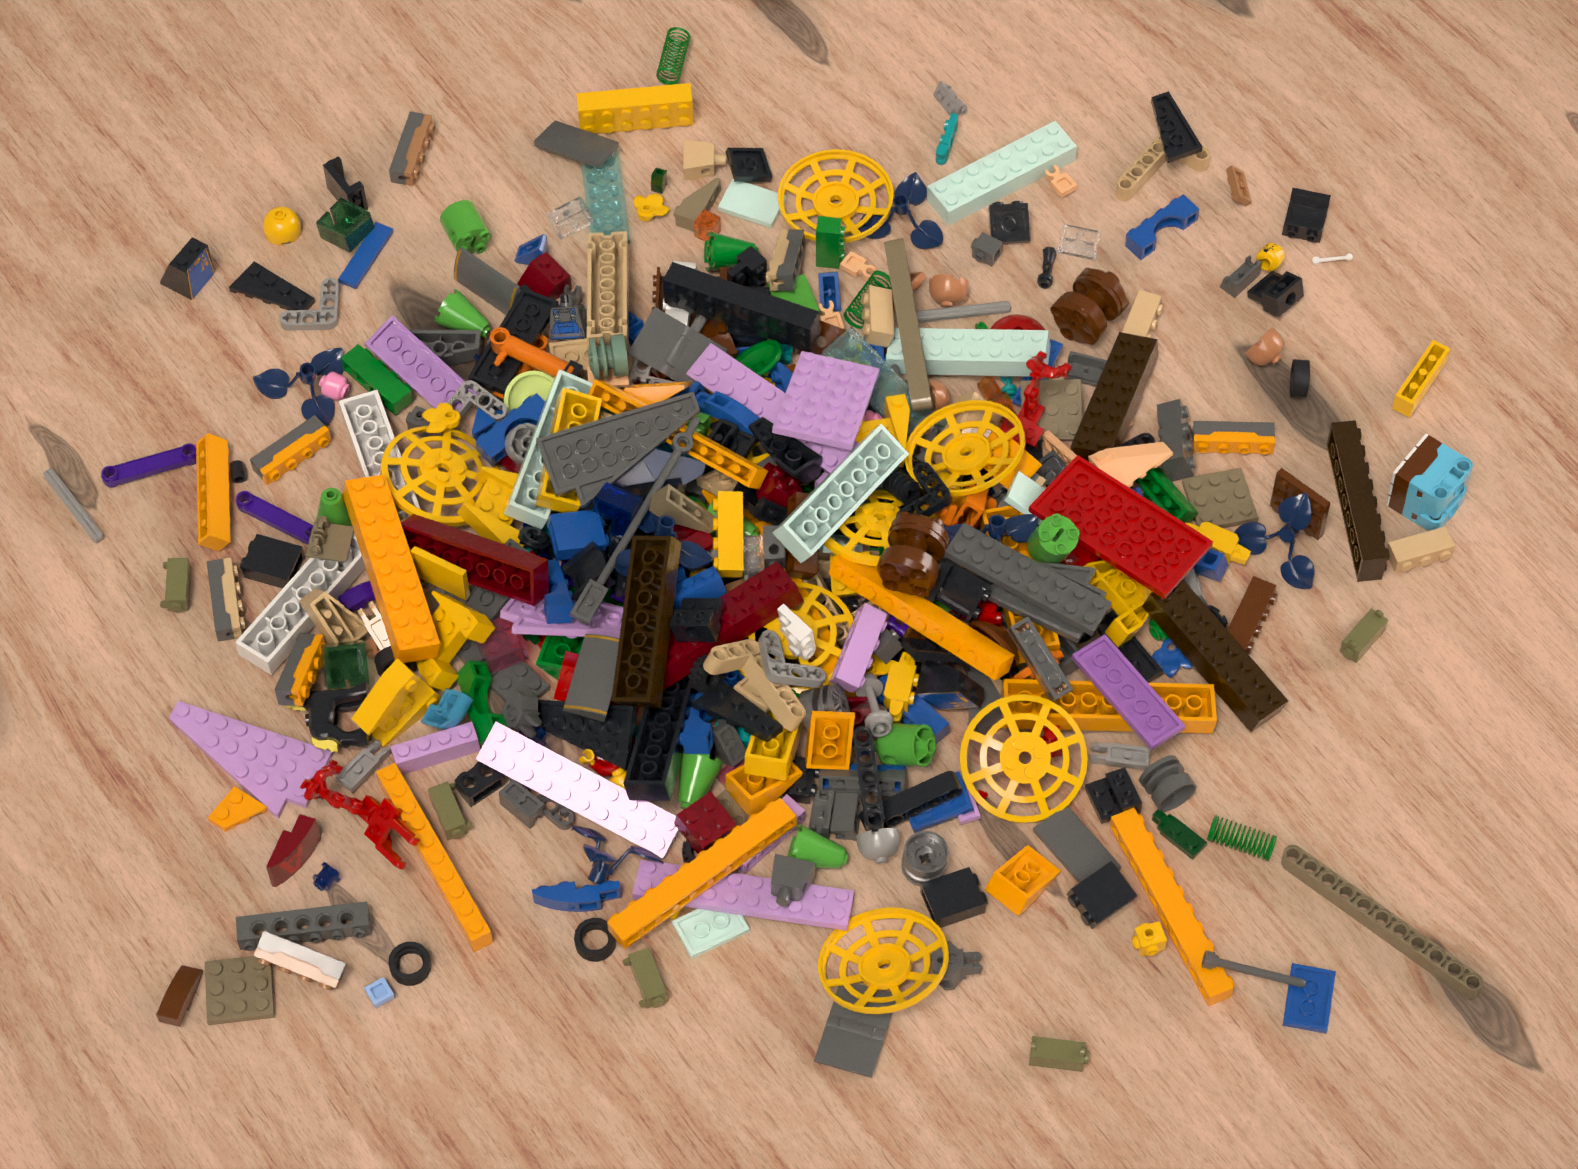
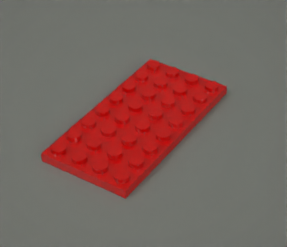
M1079 455L1037 497L1028 510L1042 521L1053 514H1060L1070 519L1079 530L1077 542L1079 545L1164 600L1213 545L1212 540Z

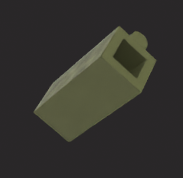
M168 558L167 562H163V568L167 569L165 600L160 602V607L167 608L168 611L173 612L189 611L191 582L189 558Z
M1371 608L1345 637L1340 648V652L1345 658L1357 663L1386 630L1388 619L1383 616L1384 614L1381 610L1375 611Z
M448 781L428 789L430 801L447 841L461 838L464 834H467V830L473 827L471 822L465 823L452 792L456 789L454 783L449 784Z
M649 947L628 954V958H625L622 962L624 966L630 965L643 998V1000L639 1001L640 1007H646L647 1009L651 1007L658 1008L664 1005L665 1002H668L667 991Z
M1032 1036L1029 1065L1082 1072L1083 1064L1088 1065L1089 1051H1085L1086 1042Z

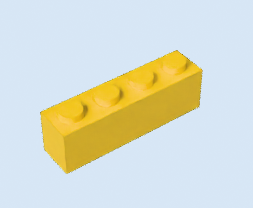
M1432 340L1396 393L1392 406L1393 410L1409 418L1411 417L1447 363L1451 348Z
M718 491L717 497L713 498L712 510L716 511V518H713V530H716V537H713V550H716L717 557H713V566L720 577H742L744 571L743 492Z

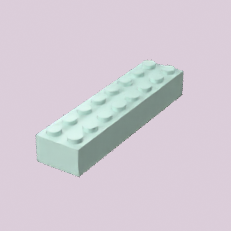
M1053 121L928 185L927 201L947 226H950L1045 176V170L1052 173L1054 165L1060 169L1076 160L1077 145L1060 125Z
M894 328V336L887 348L886 354L888 371L892 365L896 364L900 369V374H906L899 328ZM919 328L927 375L1029 376L1032 371L1026 367V362L1036 356L1039 351L1047 354L1046 359H1043V363L1047 365L1049 363L1051 348L1049 330Z
M559 369L552 382L504 515L533 527L543 528L551 509L535 505L544 463L536 438L550 434L556 400L563 387L588 394L593 383Z
M880 424L867 434L772 533L800 563L804 562L822 546L909 453Z

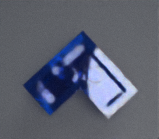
M606 482L594 497L593 512L611 519L610 534L622 539L641 507L643 498Z

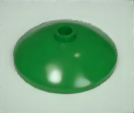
M775 340L762 341L746 349L736 360L762 378H765L780 360L782 347Z

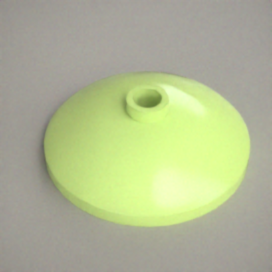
M527 371L517 375L510 381L505 390L504 404L508 407L509 411L517 409L526 398L532 397L536 393L546 401L554 378L540 371Z

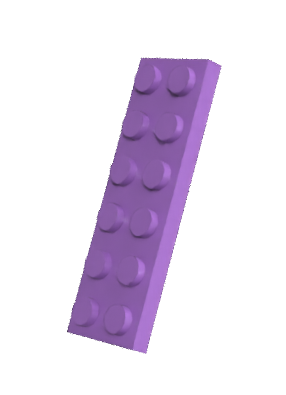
M393 315L365 343L367 348L433 408H437L439 403H447L465 382ZM473 388L467 389V391L474 394L475 397L477 396V393L473 390ZM461 401L456 402L453 405V410H460L463 403Z
M1105 634L1072 654L1071 659L1151 751L1185 729L1184 723Z

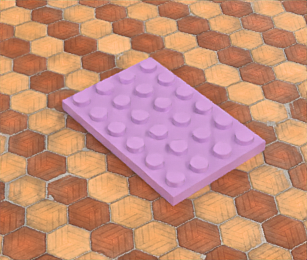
M801 351L775 419L772 433L852 451L877 382L880 368Z

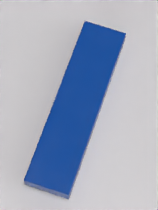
M375 222L338 278L339 283L357 289L394 233L393 228Z

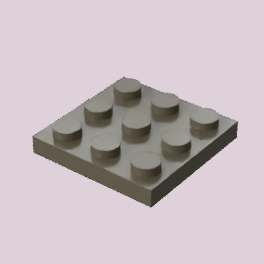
M1081 379L1041 380L1039 404L1046 409L1037 426L1043 428L1045 432L1049 430L1060 441L1073 440L1082 420ZM1032 380L1020 381L1021 408L1025 401L1024 390L1027 385H1030Z
M1242 468L1182 479L1187 500L1199 512L1194 518L1197 526L1200 527L1203 522H1210L1221 528H1229L1243 525L1247 522H1258V515Z
M256 956L204 962L208 1025L275 1018L272 963L270 966L259 963Z

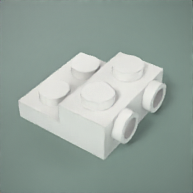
M785 604L781 605L777 609L778 620L781 625L780 630L786 636L789 643V651L795 657L799 656L803 660L811 658L816 650L813 630Z

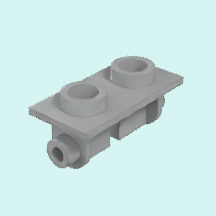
M939 81L933 96L949 115L951 113L964 115L967 112V106L960 98L956 99L957 95L950 85Z

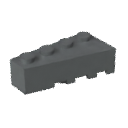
M409 330L448 366L479 360L482 355L483 341L480 330Z
M1180 399L1157 405V419L1161 429L1158 430V436L1160 441L1164 442L1173 452V456L1161 465L1172 482L1195 476L1194 468H1196V461L1191 451H1194L1192 439L1189 438L1192 430L1190 423L1187 422V417L1190 416L1187 405L1184 406Z

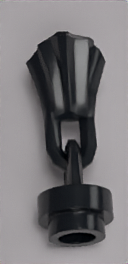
M1045 247L1043 249V273L1039 274L1037 278L1039 287L1047 289L1053 284L1051 270L1057 256V251L1053 247Z

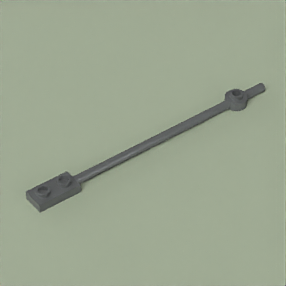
M693 417L685 432L674 436L672 441L674 451L598 580L590 579L570 612L569 616L587 626L589 625L609 590L604 584L615 567L616 557L621 551L626 549L649 510L652 494L662 488L680 455L688 454L693 447L692 435L701 421L698 417ZM679 443L685 444V447H680Z

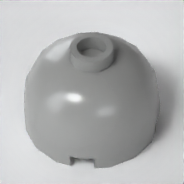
M524 423L517 425L506 435L505 451L515 463H523L536 428L533 424Z
M882 828L875 832L870 830L856 835L859 852L863 857L875 860L876 864L888 862V857L893 856L899 848L900 837L897 828Z

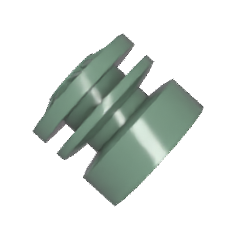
M623 334L610 335L609 345H605L602 336L599 337L600 346H596L594 338H589L588 359L594 379L600 380L599 370H603L604 378L608 379L609 369H613L615 377L629 376L627 351Z

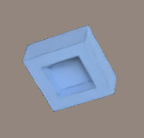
M384 977L364 987L367 996L375 1008L395 998Z

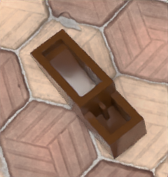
M184 965L179 968L156 1015L159 1022L178 1027L181 1026L186 1010L189 1011L203 970Z

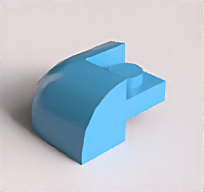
M446 688L437 706L430 703L421 723L439 730L456 727L463 720L473 699L462 692Z

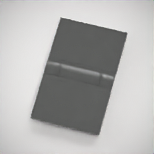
M654 307L628 354L676 382L691 381L692 385L695 381L689 378L686 373L710 343L724 352L727 349Z
M850 984L861 994H864L868 989V986L861 984ZM838 986L836 996L851 1004H855L859 1000L851 995L844 986ZM877 990L873 997L892 996L890 992ZM834 1001L814 1062L872 1078L893 1012L864 1014L844 1008ZM868 1002L864 1007H885L895 1005L896 1002Z

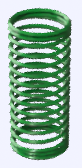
M673 27L667 31L656 73L657 79L663 84L674 85L680 80L691 38L689 32L680 27ZM673 30L683 31V32H685V33L688 35V37H687L685 34L680 33V32H672V33H670V32L673 31ZM675 33H677V34H682V35H684V36L687 38V40H686L685 38H683L682 36H678V35L669 36V35H670V34H675ZM671 37H680V38L684 39L685 41H682V40L676 39V38L671 39ZM663 70H667V71L673 72V73H675V74H669V73H666V72L663 71ZM661 71L664 72V73L667 74V75H671V76H676V75H677V77H674V78H673V77L665 76L664 74L661 73ZM660 74H661L662 76L666 77V78H669V79H676V78H678V79L675 80V81H669V80H666V79L662 78V77L660 76Z
M874 271L844 311L843 316L848 324L855 328H863L864 319H862L861 314L863 304L859 300L862 297L860 294L866 293L865 290L869 287L867 284L892 290V287L885 280L874 276L880 275L891 284L890 276L885 272ZM875 278L882 280L888 287H885L884 284L877 281ZM847 312L849 313V315L851 316V318H852L853 320H855L856 322H858V323H860V324H863V325L860 326V325H857V324H855L854 322H852V321L849 319V317L847 316ZM850 312H852L858 319L862 320L863 322H859L858 320H856L850 314Z
M1215 815L1207 841L1214 842L1215 840L1216 844L1220 841L1221 846L1225 842V847L1229 845V848L1232 849L1234 846V850H1237L1239 847V852L1243 849L1244 854L1248 850V855L1253 851V857L1257 854L1258 858L1262 855V860L1265 859L1267 862L1270 860L1277 836L1272 835L1266 850L1270 833H1268L1261 850L1265 836L1264 831L1256 849L1261 831H1258L1252 846L1255 828L1247 845L1251 827H1249L1242 844L1247 826H1244L1238 841L1242 827L1241 823L1233 841L1237 822H1235L1228 840L1233 823L1231 821L1223 839L1228 819H1226L1219 836L1224 818H1221L1217 828L1219 816Z

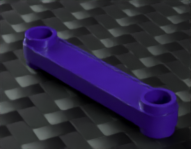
M188 443L182 447L114 466H106L101 472L102 481L107 487L114 488L119 484L183 466L196 464V446Z
M242 491L237 494L236 505L241 512L308 545L313 528L312 524L248 491Z

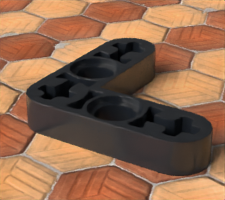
M920 462L913 468L914 476L926 492V495L900 509L896 514V518L899 512L914 514V511L917 514L930 517L952 502L949 489L929 463ZM922 471L927 473L926 477H924ZM931 482H937L936 486L927 487ZM940 492L944 498L939 497L938 493ZM929 505L926 510H919L921 506Z

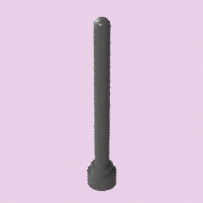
M1206 950L1202 958V968L1211 970L1212 968L1220 967L1300 988L1306 986L1304 979L1221 959L1218 955H1215V952Z

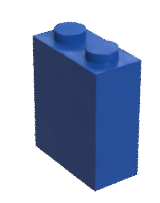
M598 509L551 514L549 516L547 526L556 561L573 558L592 541L603 550H606V547L609 546L608 535L604 534L603 530L605 527L604 519L600 516Z

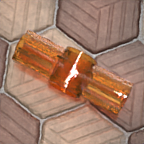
M986 376L977 383V388L986 401L1001 404L1018 416L1013 409L1009 395L1001 391L993 377ZM1003 416L1001 417V420H1000V423H1001V424L1003 423V421H1004V419H1005V417H1003Z

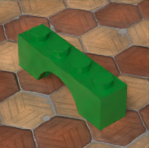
M469 660L457 672L459 675L457 680L461 692L473 699L468 713L478 737V742L480 745H483L495 722L506 727L508 726L504 715L492 713L488 706L487 692L492 679L486 662Z

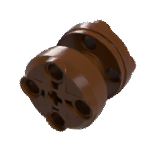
M1085 268L1073 283V292L1069 291L1060 296L1051 306L1050 311L1064 338L1070 341L1074 340L1079 343L1094 345L1107 329V321L1114 320L1120 316L1129 305V300L1120 284L1119 278L1110 271L1105 272L1100 269Z
M908 512L898 513L897 518L892 521L888 532L890 547L883 551L877 564V572L883 580L882 585L886 589L906 594H915L921 597L929 595L930 590L935 587L938 579L939 566L937 561L944 557L945 550L950 542L942 520Z

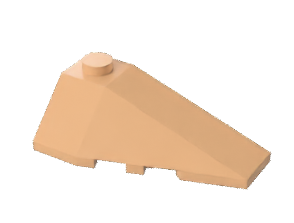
M1164 442L1107 448L1088 456L1091 464L1130 488L1133 486L1134 480L1145 477L1149 469L1157 468L1173 456V452Z

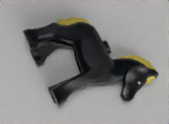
M315 681L310 688V695L306 698L303 706L285 705L286 708H292L294 711L309 712V714H305L306 726H309L312 743L316 748L338 752V746L343 748L349 746L363 747L372 740V733L367 735L361 728L346 732L337 727L339 713L357 711L367 697V681L359 683L350 689L312 691L316 686Z

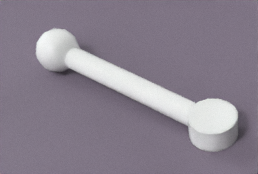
M1348 253L1346 256L1313 257L1312 263L1318 265L1320 262L1345 259L1351 261L1353 256Z

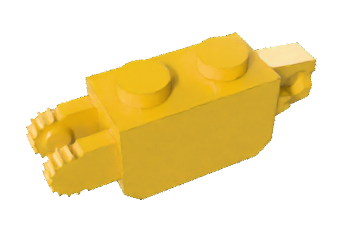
M1185 522V524L1212 540L1213 545L1210 549L1224 553L1228 564L1231 561L1243 565L1247 563L1251 551L1238 544L1239 537L1237 534L1210 522H1203L1200 527Z
M907 652L902 653L899 662H894L890 665L884 690L883 704L886 708H889L893 723H899L903 711L908 712L909 704L913 705L915 692L912 691L914 686L917 687L920 675L916 674L915 661Z

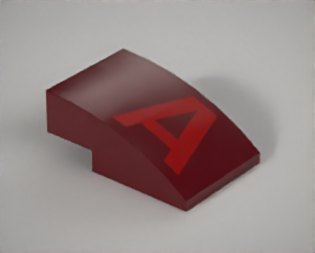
M299 814L292 831H282L266 866L273 887L281 885L292 877L306 863L316 849L321 837L315 818Z

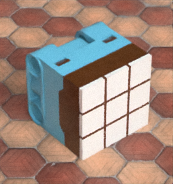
M1425 434L1393 472L1386 506L1427 531L1443 527L1464 502L1467 491L1465 483L1471 476L1472 461L1430 435Z

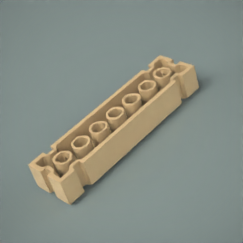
M627 231L611 232V235L605 236L603 232L588 233V347L589 338H594L596 346H600L599 337L602 336L605 345H609L610 335L623 334L627 353L629 352V249Z

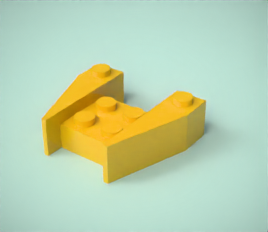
M906 395L885 397L884 407L886 418L862 422L856 441L860 443L870 431L882 424L906 450L910 413ZM904 460L900 463L901 468L904 467Z
M482 466L475 479L481 481L484 485L474 505L464 501L457 514L481 537L505 544L511 538L524 547V545L520 544V539L518 538L519 530L510 526L514 518L504 515L518 474Z
M1104 560L1088 563L1083 567L1096 568V573L1089 584L1107 592L1105 599L1112 602L1111 607L1119 615L1106 629L1105 633L1117 647H1120L1134 637L1149 616L1142 605L1152 591Z
M432 591L431 594L440 604L431 616L440 641L437 658L419 660L416 663L421 676L430 687L445 691L446 688L449 689L459 676L449 662L465 641L470 639L483 644L495 627L487 616L450 596Z
M397 658L381 675L351 719L367 735L372 733V736L380 741L383 747H386L425 715L430 703L437 706L441 696Z

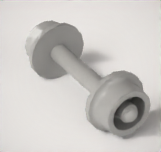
M864 674V677H866L865 682L860 689L855 690V693L858 697L867 696L872 713L866 717L865 726L871 730L873 736L883 737L891 731L893 723L892 715L887 711L880 710L876 699L883 691V684L876 675Z

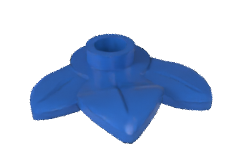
M1170 638L1166 639L1161 648L1152 655V658L1159 666H1162L1163 672L1169 678L1176 674L1180 666L1191 669L1193 666ZM1174 645L1175 649L1169 650L1168 647Z

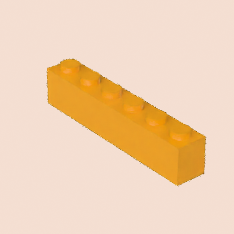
M207 433L196 442L198 545L219 552L231 541L228 440Z

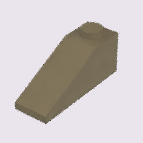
M715 178L683 199L680 206H677L674 211L676 226L695 233L698 232L721 191L720 178Z
M668 484L652 494L649 511L658 517L667 515L672 517L677 525L706 533L713 531V518L715 516Z

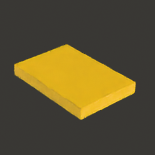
M414 546L410 551L420 579L464 600L469 598L470 591L467 571L418 547Z

